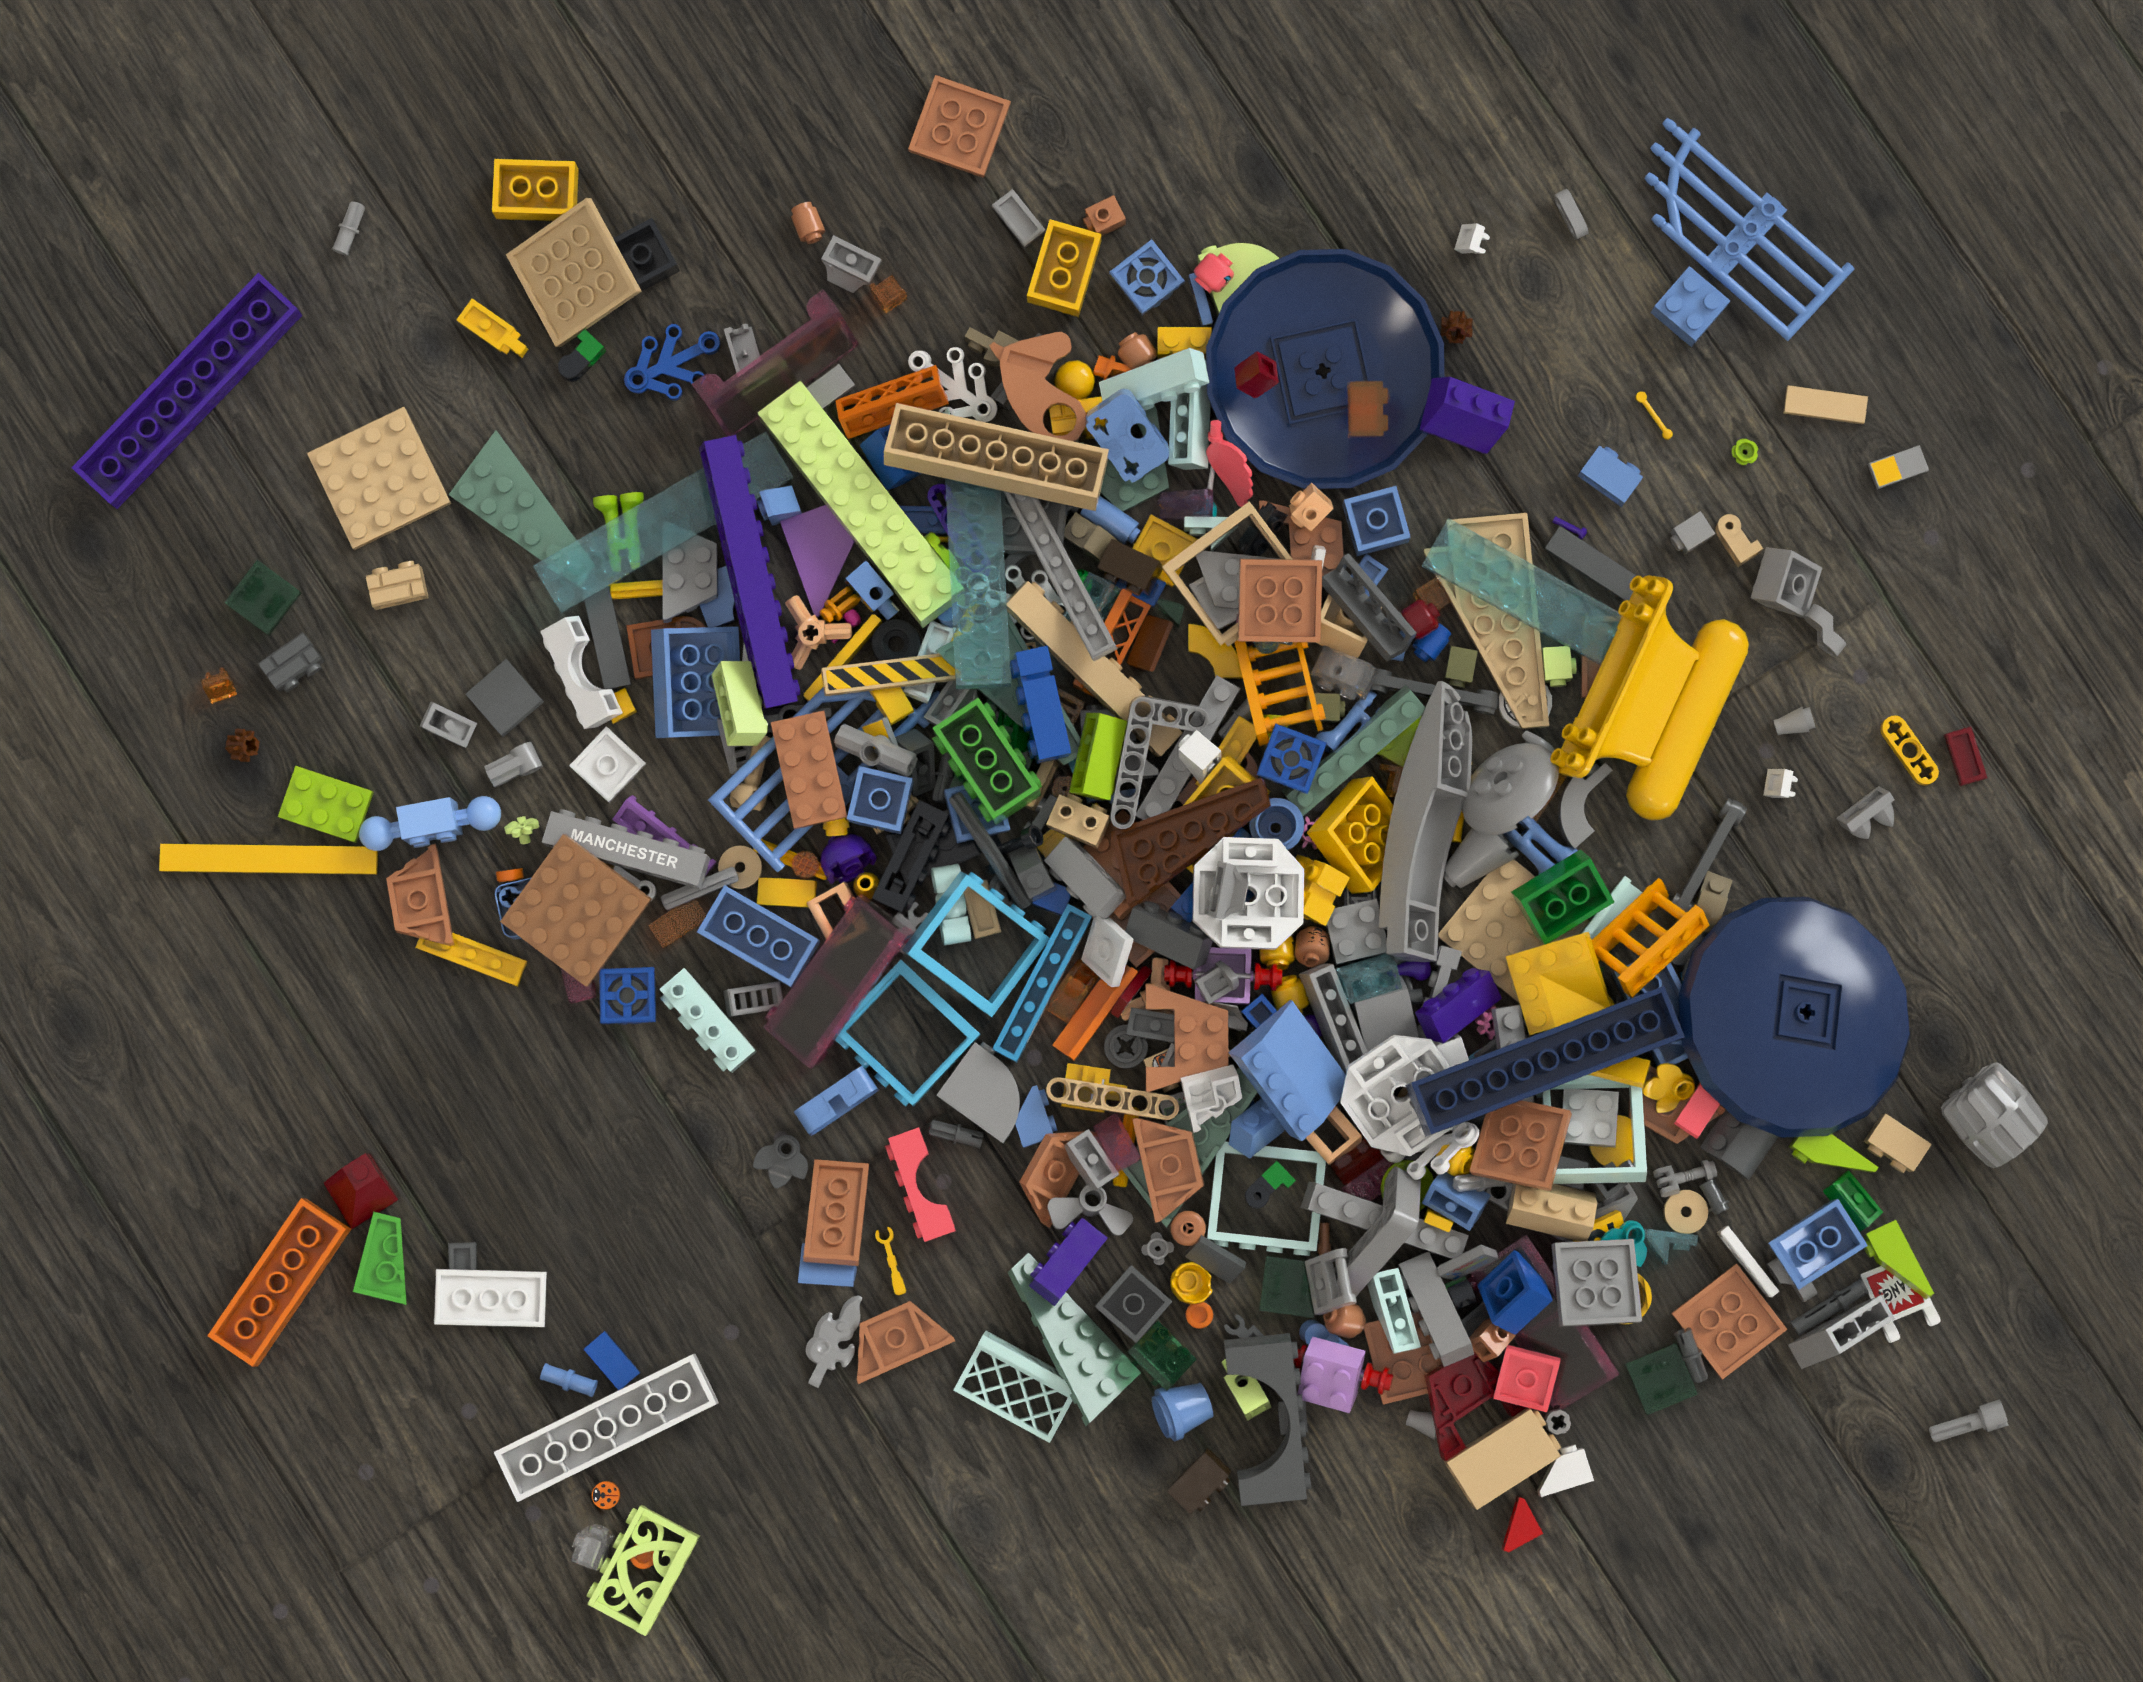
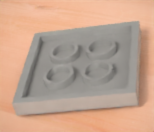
M1634 1239L1551 1244L1559 1327L1642 1322Z

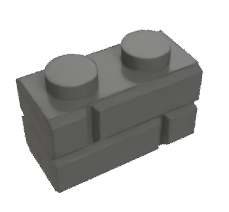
M302 632L258 664L276 690L279 692L283 690L289 692L299 685L298 680L306 674L310 677L322 668L320 664L324 662V659L307 635Z

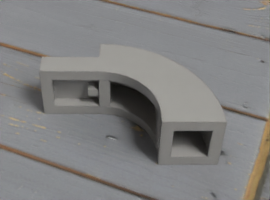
M1606 762L1601 767L1595 764L1586 775L1587 780L1573 777L1565 787L1560 798L1558 807L1559 828L1566 844L1573 847L1574 850L1595 831L1585 817L1584 804L1589 792L1613 771Z

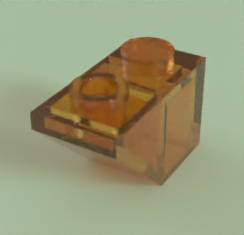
M1078 959L1055 991L1045 1010L1068 1024L1099 976L1082 960Z

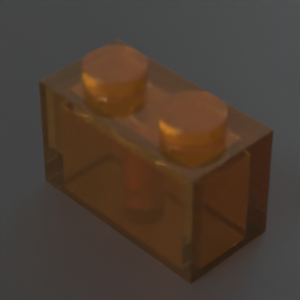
M1383 381L1349 382L1347 384L1348 438H1379L1384 436L1383 431H1388V415H1383V404L1388 402V390L1383 388Z

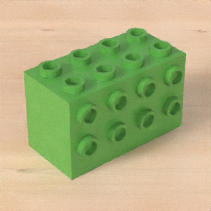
M977 698L934 726L933 731L936 736L932 739L942 755L947 753L951 758L947 762L957 778L962 775L966 780L963 786L971 799L978 798L981 804L978 808L987 823L992 820L997 825L1040 797L1039 788L1042 787V783L1033 770L1027 771L1025 768L1027 764L1026 759L1018 747L1013 750L1009 744L1012 742L1011 737L1004 726L998 727L994 721L997 718L987 702L982 704L980 699Z

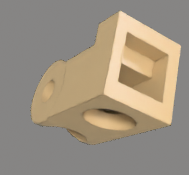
M1727 514L1719 519L1715 527L1716 535L1737 567H1740L1761 553L1763 547L1758 540L1750 543L1741 530V522L1737 516Z

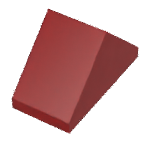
M1519 1496L1516 1497L1501 1548L1507 1552L1543 1534L1527 1502Z

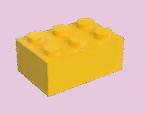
M494 159L492 213L495 218L554 221L577 205L579 171L575 161Z
M1050 219L1027 293V302L1079 317L1100 248L1101 234Z

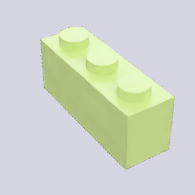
M721 661L711 674L727 746H758L768 731V723L764 719L762 712V698L758 695L757 678L754 676L755 672H753L751 661Z

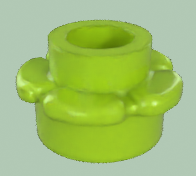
M1740 439L1736 442V446L1732 447V456L1736 458V462L1740 465L1753 463L1758 457V447L1753 441ZM1743 450H1747L1746 455L1743 454Z

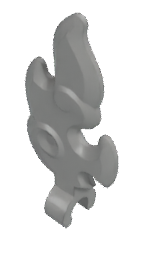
M854 1296L848 1299L843 1305L837 1320H833L832 1313L828 1312L818 1321L814 1336L806 1345L807 1357L817 1364L808 1382L810 1385L819 1388L827 1369H836V1362H840L842 1367H846L851 1362L855 1353L854 1344H850L846 1349H840L838 1343L850 1340L853 1337L854 1331L859 1326L861 1296Z

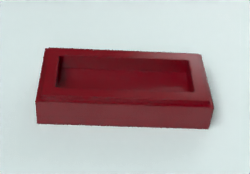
M1972 727L1944 734L1959 785L1963 786L1987 779Z
M1147 966L1140 969L1110 1010L1111 1014L1119 1018L1152 973L1151 969Z

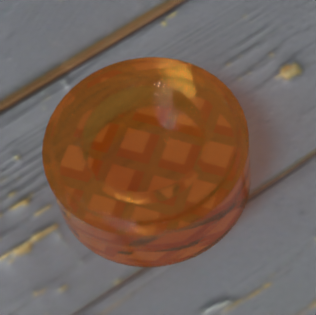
M802 851L793 858L792 869L798 877L809 879L817 874L819 860L813 853Z

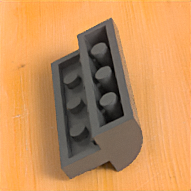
M1725 1110L1700 1148L1749 1180L1779 1136L1742 1123Z

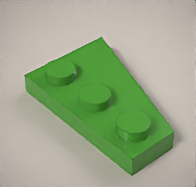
M373 1212L353 1292L407 1305L400 1218Z

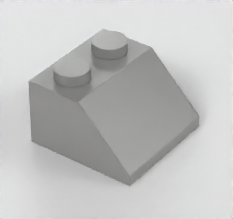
M1766 547L1757 579L1753 586L1751 599L1766 607L1804 618V615L1811 607L1822 567L1792 550Z

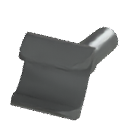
M1402 976L1408 988L1411 1004H1422V989H1413L1410 977Z

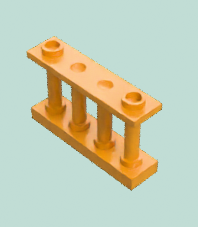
M1235 641L1259 745L1268 744V734L1273 732L1275 724L1286 727L1314 719L1317 730L1322 731L1321 720H1325L1326 717L1322 703L1317 704L1305 657L1304 649L1309 648L1308 642H1274L1253 648L1252 645L1247 646L1246 641ZM1295 648L1298 649L1300 657L1298 662L1263 671L1253 670L1251 662L1256 661V658ZM1299 672L1304 674L1306 685L1268 695L1258 693L1257 686L1262 685L1261 682ZM1309 695L1312 709L1273 719L1269 717L1264 718L1263 710L1267 709L1268 705Z
M1660 878L1646 887L1639 897L1596 937L1591 939L1598 962L1600 960L1620 974L1618 980L1624 993L1631 998L1710 926L1704 911L1697 905L1693 906L1688 912H1685L1667 899L1669 894ZM1658 906L1678 920L1669 930H1665L1648 917ZM1638 924L1659 938L1650 948L1644 947L1628 935ZM1619 942L1640 956L1628 967L1609 953Z

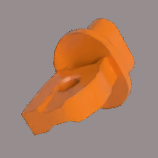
M1099 355L1093 375L1106 380L1109 377H1114L1132 369L1126 364L1115 362L1116 359L1113 355L1111 358Z

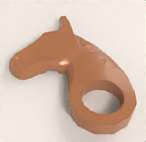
M1054 332L1021 340L1006 347H1002L995 342L991 343L989 346L1000 361L1002 382L1008 401L1024 427L1032 433L1073 442L1079 441L1086 429L1085 410L1079 400L1059 390L1045 379L1053 364L1071 352L1072 346L1069 336L1063 332ZM1056 405H1065L1070 408L1076 416L1074 429L1069 434L1063 436H1055L1049 433L1043 424V417L1048 409Z

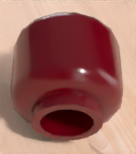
M1418 599L1401 611V615L1416 631L1417 634L1414 637L1420 640L1439 627L1437 617L1441 616L1433 602L1427 604L1423 599Z

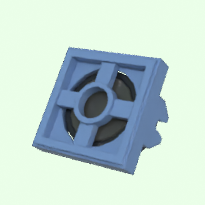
M1152 239L1109 271L1111 277L1142 315L1151 308L1160 306L1163 300L1169 299L1173 292L1185 283V280Z

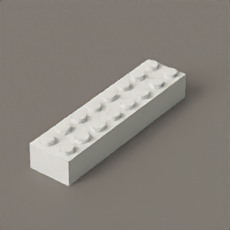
M692 1354L495 1451L494 1454L517 1502L719 1402L696 1354Z

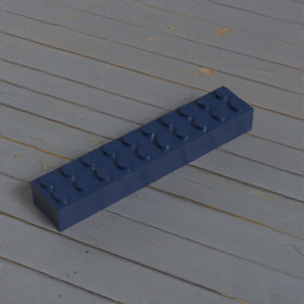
M1662 986L1416 1080L1405 1086L1424 1135L1427 1137L1667 1045L1685 1036L1666 988Z

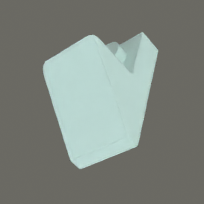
M1185 516L1184 532H1190L1191 536H1204L1206 532L1212 530L1228 517ZM1238 525L1211 544V551L1213 552Z

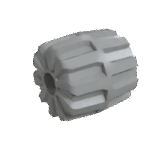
M1997 1062L1979 1069L1974 1077H1969L1963 1081L1962 1088L1953 1091L1949 1095L1950 1098L1941 1106L1942 1115L1960 1140L1987 1166L1992 1168L2002 1166L2022 1153L2041 1135L2048 1124L2047 1116L2028 1090L2006 1068Z

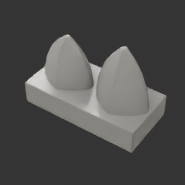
M1878 786L1836 819L1841 827L1850 831L1854 836L1869 839L1871 832L1870 819L1872 817L1885 826L1893 827L1894 811L1891 803L1895 799L1889 791Z

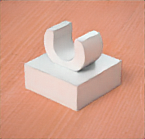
M1477 223L1462 224L1454 250L1462 254L1485 253L1486 250L1480 247L1481 240H1489L1490 238L1488 234L1484 233L1485 227Z
M1768 769L1763 796L1771 798L1795 796V792L1790 791L1791 782L1798 781L1793 776V771L1787 769Z

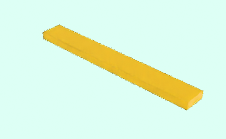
M160 844L159 871L377 875L378 851L355 846Z

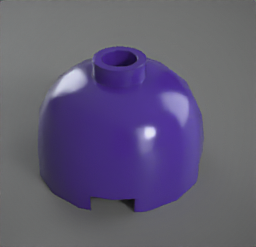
M858 835L832 836L822 851L821 867L830 884L837 880L840 884L843 882L848 883L854 881L859 874L864 873L863 868L869 863L874 865L877 857L868 842Z

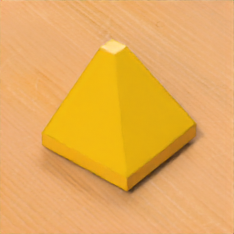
M626 688L614 693L623 713L611 720L613 724L637 712Z

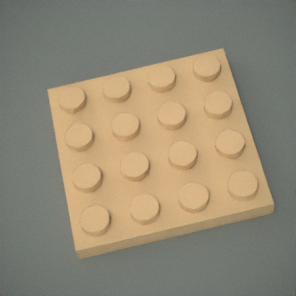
M585 198L506 254L555 347H562L578 336L583 329H588L642 292L591 198Z
M405 407L307 453L354 550L451 504Z
M1514 859L1484 877L1438 933V938L1448 947L1462 951L1461 957L1474 968L1490 971L1496 986L1520 1005L1505 956L1544 944L1534 935L1511 891L1535 877ZM1588 919L1549 943L1580 934L1590 921Z

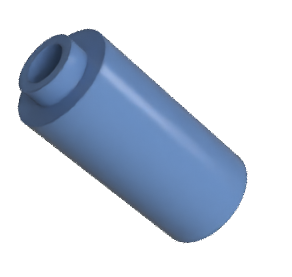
M1099 496L1096 511L1082 509L1080 513L1081 516L1096 526L1099 525L1124 545L1127 542L1132 544L1141 531L1137 528L1139 522L1101 496Z

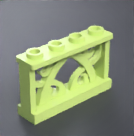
M641 1505L638 1510L633 1508L626 1520V1523L629 1524L626 1533L622 1534L620 1532L613 1544V1548L617 1550L612 1559L607 1557L599 1571L603 1573V1576L599 1583L594 1582L586 1597L590 1598L587 1605L646 1636L649 1634L700 1535ZM651 1521L655 1523L658 1529L657 1541H651L652 1533L649 1529L644 1537L638 1534V1528L642 1522ZM664 1527L684 1537L683 1543L663 1540ZM632 1537L637 1545L624 1551ZM660 1550H665L662 1557L668 1556L670 1558V1563L667 1566L659 1563ZM654 1551V1567L664 1579L661 1583L646 1581L633 1589L628 1575L627 1560L639 1554ZM617 1565L619 1579H609ZM609 1586L616 1588V1594L612 1596L613 1598H617L623 1593L625 1594L626 1599L621 1604L609 1605L606 1603L604 1592ZM646 1587L650 1588L653 1592L650 1599H646L644 1593L639 1598L637 1596V1593ZM630 1603L643 1618L641 1622H638L621 1613L620 1610Z

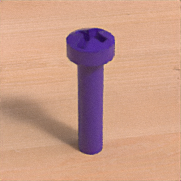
M1556 516L1553 520V523L1579 535L1578 538L1581 540L1587 534V529L1584 527L1580 529Z

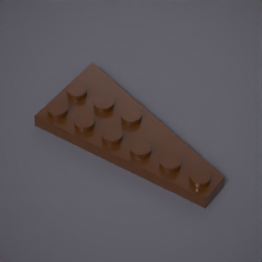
M1259 778L1133 823L1129 828L1111 831L1128 905L1133 908L1209 852L1223 837H1229L1270 807L1271 803L1265 781Z

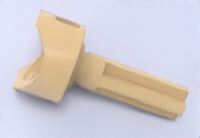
M764 736L758 746H752L750 758L771 738ZM766 759L744 779V783L738 785L731 792L730 803L732 807L739 808L759 788ZM768 795L752 810H762L766 805Z

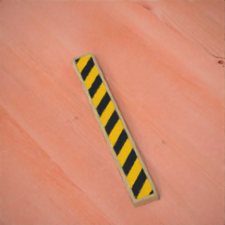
M1035 642L1026 643L1028 649L1036 648ZM938 654L821 669L825 696L965 679Z

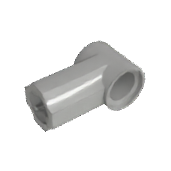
M532 742L519 745L509 752L510 754L484 766L495 788L520 775L523 777L532 774L543 767Z

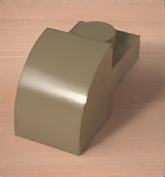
M969 327L965 335V342L969 343L967 347L979 354H982L983 351L986 352L983 358L984 364L994 367L1000 366V361L989 345L995 342L1002 347H1006L1018 342L1015 338L999 330L994 339Z
M1076 512L1065 527L1064 538L1083 550V553L1100 563L1111 539L1118 541L1099 525L1096 526Z
M1707 871L1702 881L1698 897L1695 901V905L1704 911L1710 925L1704 930L1707 933L1721 919L1733 881Z

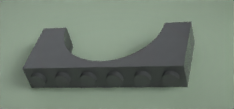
M1290 1333L1224 1340L1227 1374L1249 1376L1266 1383L1282 1398L1289 1413L1287 1432L1278 1449L1262 1463L1237 1471L1241 1506L1307 1499L1306 1490L1311 1489L1310 1473H1304V1464L1309 1463L1307 1447H1302L1301 1437H1306L1305 1422L1304 1420L1299 1421L1298 1411H1303L1302 1394L1297 1395L1296 1385H1301L1299 1368H1294L1293 1359L1298 1358L1297 1342H1291Z

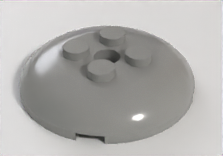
M1521 743L1505 747L1488 757L1472 774L1467 798H1464L1462 812L1468 825L1480 834L1498 835L1516 829V824L1527 816L1532 819L1548 802L1558 781L1559 768L1550 761L1552 753L1538 744Z

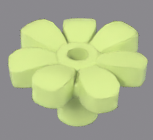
M525 816L518 817L517 822L512 821L504 827L505 833L512 834L514 838L519 837L520 844H528L531 842L529 834L533 833V829L539 828V822L534 818L526 820Z

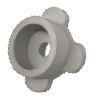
M1155 1232L1151 1235V1240L1148 1244L1142 1246L1141 1251L1143 1255L1150 1256L1156 1265H1162L1167 1254L1173 1252L1174 1245L1172 1242L1165 1241L1160 1233ZM1159 1246L1160 1251H1156L1155 1247Z

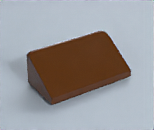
M1147 615L1129 655L1127 664L1143 672H1153L1170 634L1173 622Z

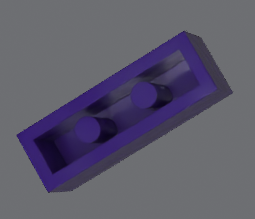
M1471 968L1466 970L1457 981L1446 985L1443 991L1436 997L1425 1001L1423 1007L1417 1010L1415 1014L1427 1039L1445 1043L1502 998L1490 971Z
M1083 1218L1077 1224L1070 1223L1062 1234L1066 1239L1061 1245L1056 1242L1046 1254L1050 1258L1045 1265L1039 1263L1030 1274L1034 1279L1029 1287L1053 1306L1058 1303L1108 1238Z

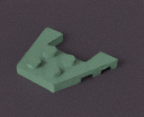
M1154 405L1153 408L1145 410L1146 417L1151 424H1155L1160 432L1157 409ZM1136 423L1142 436H1144L1146 434L1145 426L1143 424ZM1108 460L1100 494L1121 511L1126 512L1169 490L1165 462L1132 483L1130 479L1125 482L1113 463ZM1127 460L1126 469L1132 468L1136 470L1137 462L1132 464Z

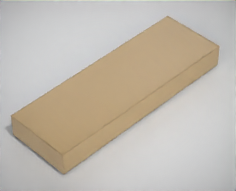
M1788 385L1786 387L1783 414L1864 424L1868 396Z

